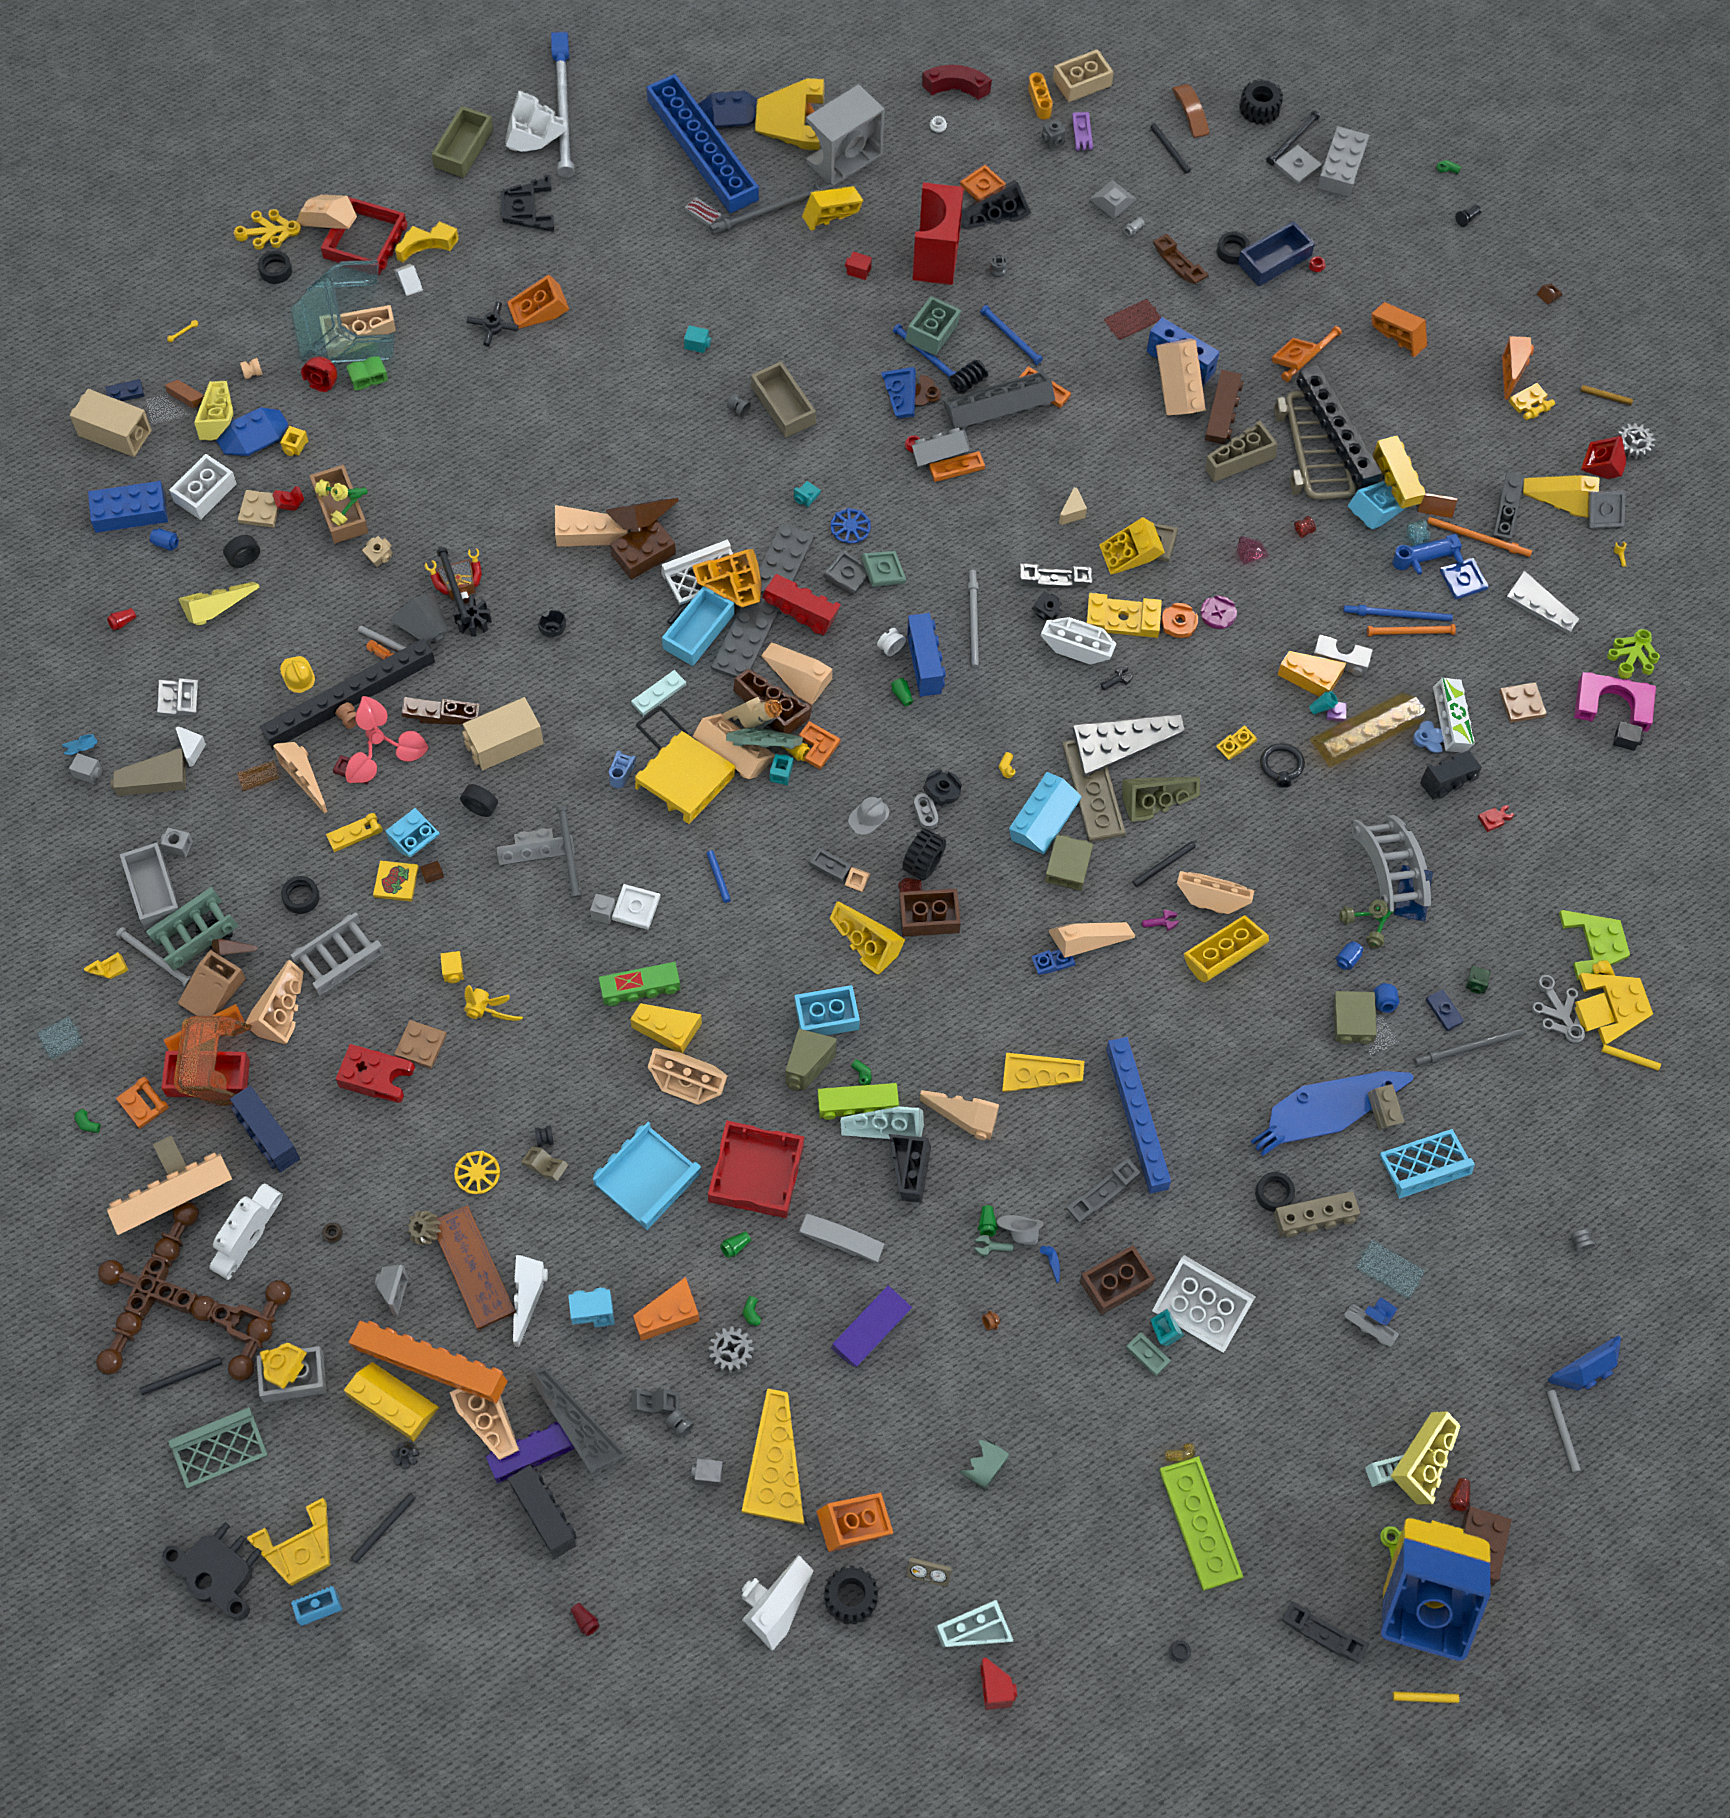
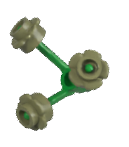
M1377 899L1371 903L1369 911L1354 913L1352 907L1347 908V906H1344L1339 912L1340 921L1346 925L1353 923L1354 917L1371 915L1380 922L1377 931L1370 932L1369 936L1366 937V941H1368V945L1371 948L1377 949L1382 947L1384 936L1381 934V930L1386 918L1393 913V911L1388 910L1387 903Z

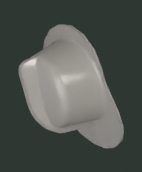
M869 797L850 814L848 823L857 834H869L888 818L889 808L883 803L881 798Z
M1006 1215L997 1220V1224L1000 1227L1010 1230L1015 1242L1028 1245L1037 1244L1039 1228L1044 1225L1041 1220L1017 1215Z

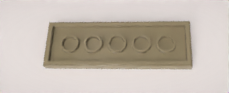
M1075 740L1063 742L1062 745L1074 789L1082 797L1078 805L1088 841L1092 842L1125 836L1126 832L1108 767L1106 766L1101 771L1097 770L1090 773L1089 776L1084 778Z

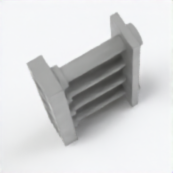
M356 912L352 915H347L340 923L304 947L297 948L291 954L294 964L297 965L302 962L314 977L315 982L312 984L319 996L384 954L378 940L374 943L370 942L357 926L361 922ZM350 929L364 946V949L358 953H354L341 937L342 934ZM333 940L348 957V960L342 964H338L324 947ZM317 951L332 969L325 975H321L308 958Z

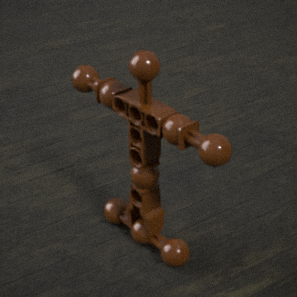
M190 1201L174 1207L173 1219L175 1222L169 1234H161L163 1238L159 1239L155 1244L154 1254L152 1253V1258L147 1261L140 1277L124 1271L123 1265L117 1260L109 1259L99 1266L98 1278L105 1285H115L120 1282L133 1287V1290L127 1300V1307H124L125 1312L117 1317L116 1328H112L116 1336L110 1348L98 1354L96 1367L101 1373L107 1375L117 1373L122 1368L123 1358L121 1352L127 1340L134 1342L133 1336L137 1335L141 1330L142 1320L144 1321L145 1319L144 1316L148 1314L153 1303L157 1302L177 1311L189 1313L198 1321L206 1322L209 1320L212 1324L215 1322L219 1327L226 1329L232 1339L246 1343L241 1355L235 1356L230 1360L228 1373L236 1381L247 1380L252 1376L255 1368L252 1359L257 1349L263 1348L262 1343L268 1341L272 1336V1323L276 1322L273 1316L278 1306L284 1305L289 1301L291 1288L282 1280L270 1282L265 1290L267 1303L262 1313L245 1305L231 1307L219 1304L209 1296H198L196 1293L192 1295L190 1291L166 1282L169 1267H172L171 1262L178 1258L180 1247H183V1243L180 1240L182 1233L186 1227L193 1225L198 1220L199 1211L197 1206ZM162 1265L159 1271L153 1272L156 1266ZM147 1284H152L149 1290H144ZM171 1291L168 1297H162L164 1292ZM184 1298H190L187 1304L181 1305V1301ZM138 1302H143L140 1308L134 1309ZM227 1313L225 1318L218 1319L219 1314ZM243 1316L253 1318L247 1325V1335L235 1329V1326L240 1323V1319Z

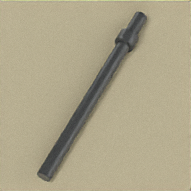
M1518 1028L1441 1051H1430L1427 1055L1414 1058V1063L1416 1066L1427 1062L1435 1063L1440 1061L1441 1058L1525 1035V1031L1523 1028Z

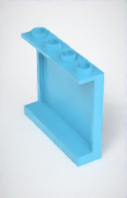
M647 1122L644 1126L638 1127L631 1140L627 1139L622 1144L621 1150L617 1154H612L607 1164L603 1168L600 1167L594 1173L593 1182L597 1188L648 1230L699 1177L702 1170L698 1163L689 1161L651 1128L650 1123Z

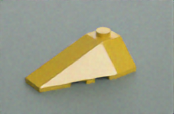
M1583 475L1524 478L1523 483L1524 495L1540 502L1552 504L1557 509L1561 508L1570 512L1569 514L1585 518H1588V492L1599 491V478Z

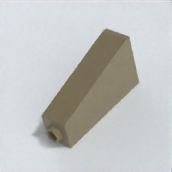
M176 749L115 770L114 778L111 779L112 790H115L117 796L186 790V757L183 749Z

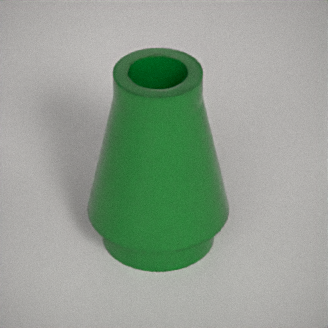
M899 678L891 683L892 692L902 702L904 707L914 702L908 682L904 678Z
M990 1205L982 1206L978 1231H980V1235L994 1236L998 1230L994 1207Z
M746 1231L727 1238L720 1244L721 1251L727 1258L735 1257L751 1242V1238Z

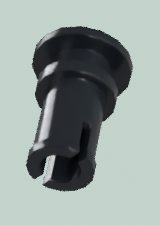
M1474 205L1468 210L1458 211L1455 215L1456 222L1461 227H1466L1474 217L1481 214L1480 206Z

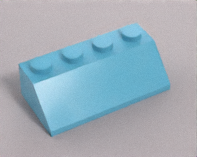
M1046 772L1010 826L1011 840L1041 854H1045L1081 800V795L1063 778Z

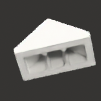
M408 264L394 269L406 296L423 291L414 265Z
M177 727L176 731L189 767L195 764L206 743L202 735Z

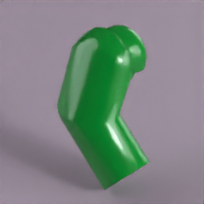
M1444 160L1437 164L1436 169L1441 173L1452 171L1458 174L1461 166L1449 160Z
M80 1109L75 1113L74 1119L81 1130L99 1133L101 1124L90 1122L86 1110Z

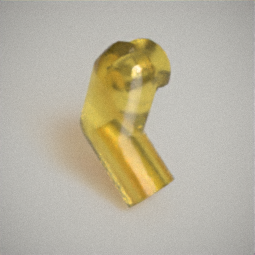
M1184 1444V1450H1166V1460L1182 1461L1194 1457L1196 1453L1194 1451V1444Z

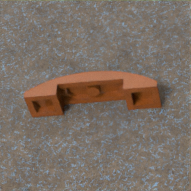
M1189 84L1172 87L1177 101H1180L1187 116L1188 126L1193 138L1209 135V128L1202 105L1193 88Z

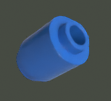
M159 528L154 529L150 535V542L154 546L170 551L178 546L179 539L176 533Z
M1354 941L1347 943L1336 957L1337 965L1343 970H1351L1362 956V946Z

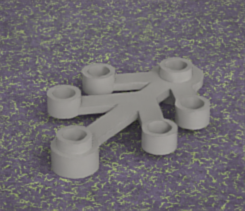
M1543 975L1538 981V988L1547 994L1555 1009L1544 1006L1541 1002H1536L1532 1006V1012L1536 1015L1545 1014L1560 1019L1565 1024V1026L1557 1024L1552 1019L1546 1018L1541 1024L1543 1030H1554L1565 1034L1567 1040L1572 1043L1581 1042L1584 1039L1585 1031L1579 1022L1576 1011L1574 1023L1570 1018L1578 991L1575 988H1569L1565 993L1566 1001L1563 1006L1553 990L1555 985L1553 977ZM1542 983H1547L1548 987L1543 986ZM1569 992H1573L1575 996H1570ZM1535 1006H1539L1541 1011L1536 1010ZM1545 1022L1550 1023L1551 1027H1547ZM1571 1032H1576L1578 1036L1572 1035Z

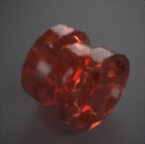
M1310 516L1304 517L1302 521L1297 520L1294 522L1295 531L1301 538L1305 537L1307 533L1316 531L1315 522Z

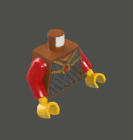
M477 548L476 556H471L470 549L468 551L472 562L468 559L451 564L464 604L469 603L468 597L470 594L475 593V587L479 585L482 576L480 561L477 558L479 557V550ZM431 560L433 569L428 568L427 563H425L424 567L427 571H430V578L435 589L444 595H448L451 600L455 599L444 567L437 568L436 572L435 561Z

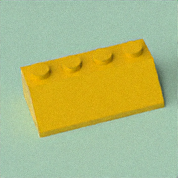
M373 1362L357 1372L344 1389L347 1397L413 1442L439 1409L430 1400Z

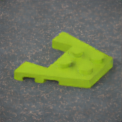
M1565 910L1559 912L1563 929L1583 927L1592 959L1574 962L1573 967L1577 981L1581 973L1594 974L1592 965L1597 964L1598 961L1606 960L1610 965H1613L1630 956L1621 920Z

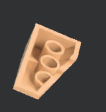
M295 742L275 744L273 747L281 766L324 814L328 812L309 764L308 753L303 746L299 747Z
M921 1090V1102L968 1133L975 1135L977 1139L991 1140L999 1104L973 1098L972 1102L965 1101L962 1096L957 1095L954 1098H948L943 1093Z

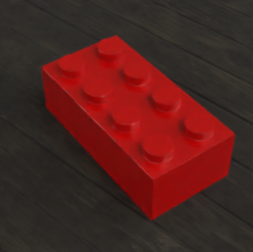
M166 1051L161 1089L166 1097L232 1098L248 1086L250 1060L246 1052Z

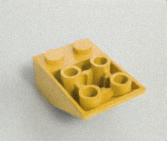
M1144 517L1099 544L1111 575L1149 563L1165 553L1154 523Z

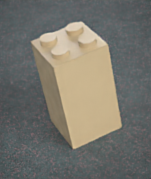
M87 389L70 413L78 436L135 457L152 431L143 409L91 389Z
M525 697L463 723L464 731L462 734L465 739V746L468 751L471 750L475 765H479L482 771L544 744L541 726Z

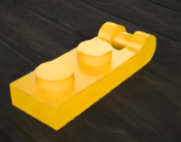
M370 813L361 820L327 833L326 836L333 851H339L381 833L383 829L377 823L378 818L376 814ZM370 825L371 828L366 830L365 826Z

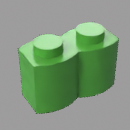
M379 356L369 357L363 362H352L346 366L354 390H361L370 385L380 384L388 380L386 370Z

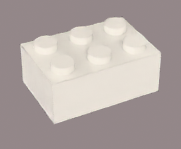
M205 454L169 491L177 505L201 520L237 483L231 470Z

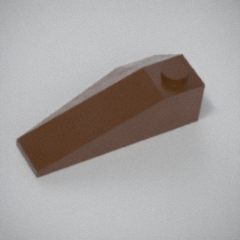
M678 498L663 499L606 509V512L623 530L631 529V532L642 531V527L653 523L679 500Z

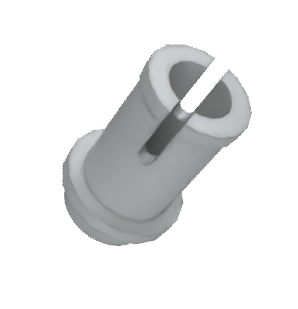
M1138 217L1132 223L1126 224L1123 229L1124 234L1128 237L1134 236L1136 231L1144 227V220Z

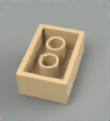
M1098 49L1054 66L1053 81L1068 102L1112 86L1113 71Z

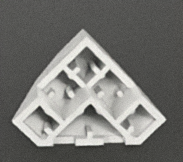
M518 91L508 125L506 146L512 151L518 150L521 152L541 149L566 131L567 121L554 116L555 112L546 105L542 107L538 104L539 100L536 97Z

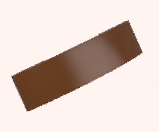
M1168 234L1153 241L1160 256L1185 281L1197 284L1209 277V274L1199 264L1194 266L1177 249V243Z

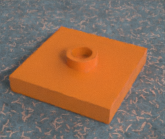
M986 165L960 181V186L964 187V190L976 201L1006 184Z
M1292 338L1271 359L1275 364L1299 370L1320 351V346L1315 343Z

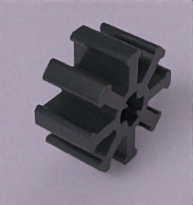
M469 596L470 606L465 605L472 620L466 624L461 623L459 609L458 611L453 610L455 624H458L460 633L464 634V631L469 628L470 636L475 637L477 636L475 627L478 626L485 633L488 631L487 622L491 623L492 617L484 599H481V602L476 605L475 597Z

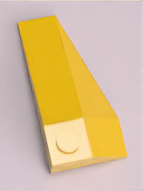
M836 902L830 920L841 935H846L851 941L850 947L852 950H857L862 956L860 961L863 965L874 973L880 974L898 957L905 939L893 930L843 903Z

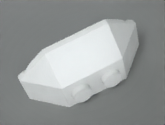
M1070 617L1047 620L1041 633V637L1055 653L1087 664L1109 660L1116 646L1115 641L1111 639L1103 628Z

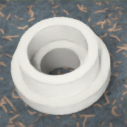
M941 116L934 117L930 122V128L935 132H943L947 127L945 119Z

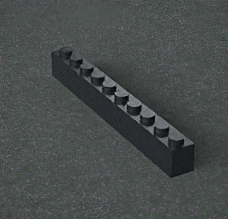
M424 638L262 724L260 729L263 737L270 748L274 750L273 746L275 744L287 743L337 716L336 710L342 704L351 703L355 706L361 702L363 696L372 697L435 663L433 651Z

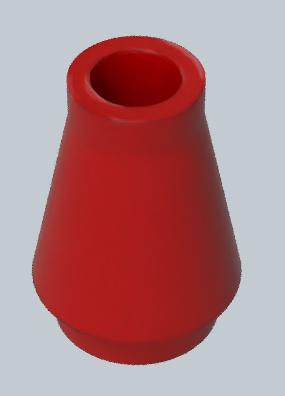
M132 608L111 613L107 617V622L112 630H120L135 619L136 614Z

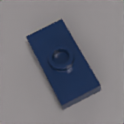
M1443 989L1426 998L1427 1003L1446 1031L1463 1024V1018Z

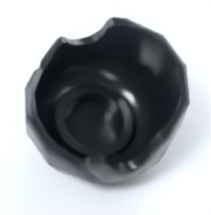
M550 610L547 616L542 615L538 622L540 633L549 638L561 635L566 629L564 613Z

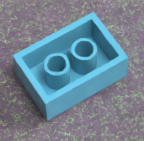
M852 985L795 995V1009L799 1029L825 1036L859 1030L860 1019Z

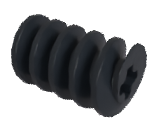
M973 360L966 367L952 374L949 377V381L957 393H961V391L967 392V388L971 389L973 385L978 384V381L982 382L983 377L988 378L989 374L981 361Z

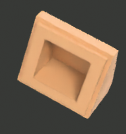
M851 867L845 886L863 892L870 873Z

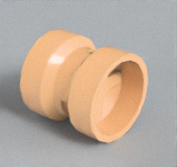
M257 358L252 359L249 363L246 361L240 362L245 380L250 379L252 375H263Z

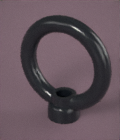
M1277 743L1263 751L1260 765L1268 777L1276 780L1277 787L1287 788L1291 786V780L1296 779L1303 772L1305 760L1302 753L1296 747L1285 743ZM1275 751L1290 752L1297 759V767L1291 773L1286 771L1276 773L1269 767L1268 757Z

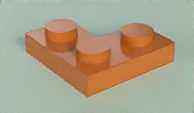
M810 721L799 734L800 737H803V741L813 746L805 756V761L820 770L841 741L840 738Z

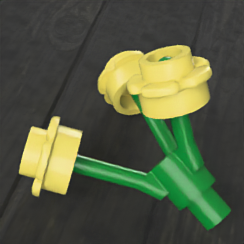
M323 479L317 482L315 487L319 497L328 496L329 491H331V495L336 501L344 500L347 496L349 497L350 502L341 513L337 510L333 514L331 513L333 517L331 520L338 526L344 525L348 520L344 515L357 499L361 498L362 495L368 494L366 487L347 489L345 485L340 483L330 487L329 482Z

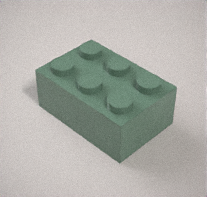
M930 296L908 326L905 342L936 356L958 326L961 310Z

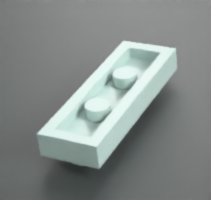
M673 670L634 698L631 703L644 716L686 686V681Z

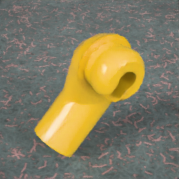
M1009 752L1004 754L999 764V769L1006 778H1012L1015 775V769H1012L1010 766L1013 755Z

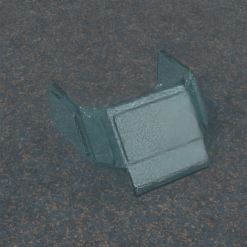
M377 260L341 261L339 264L333 265L305 290L307 292L291 307L300 361L304 360V357L311 351L320 357L329 359L331 362L365 361L369 357L379 356L381 360L393 357L395 341L393 334L358 336L342 326L334 287L376 285L379 268Z

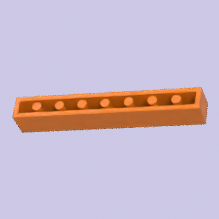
M359 1321L348 1342L359 1352L496 1404L508 1382L503 1376V1372L495 1367L488 1369L479 1361L474 1360L472 1363L460 1354L454 1356L449 1354L450 1352L444 1348H432L431 1344L422 1340L420 1343L416 1342L414 1338L407 1334H403V1336L397 1335V1332L388 1327L385 1330L381 1329L378 1324L372 1321H368V1323Z

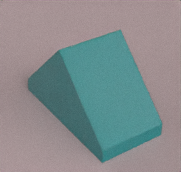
M1168 1309L1150 1319L1161 1345L1168 1347L1185 1336Z

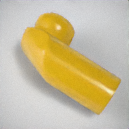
M1606 960L1598 961L1597 964L1592 965L1595 974L1601 972L1604 975L1615 976L1610 963Z

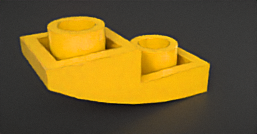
M1244 725L1235 734L1226 737L1216 748L1230 760L1254 744L1257 738Z

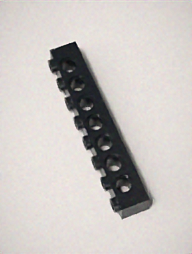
M1316 365L1300 370L1296 380L1297 386L1304 393L1305 400L1311 405L1314 415L1318 417L1321 427L1326 431L1329 441L1333 443L1337 455L1341 457L1344 467L1351 474L1353 482L1356 483L1359 489L1377 484L1382 472L1320 366Z

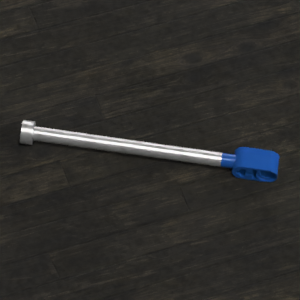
M551 32L552 58L556 60L558 117L567 121L566 131L559 135L560 162L557 164V173L560 177H571L574 175V164L570 161L566 60H569L568 32Z

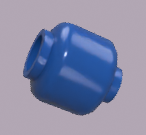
M1382 983L1373 990L1375 992V1007L1378 1010L1389 1013L1398 1007L1400 1002L1395 986Z

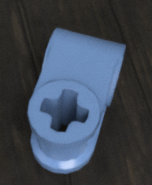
M617 751L609 769L610 784L614 788H622L626 784L636 764V756L633 755L631 757L622 754L621 751Z

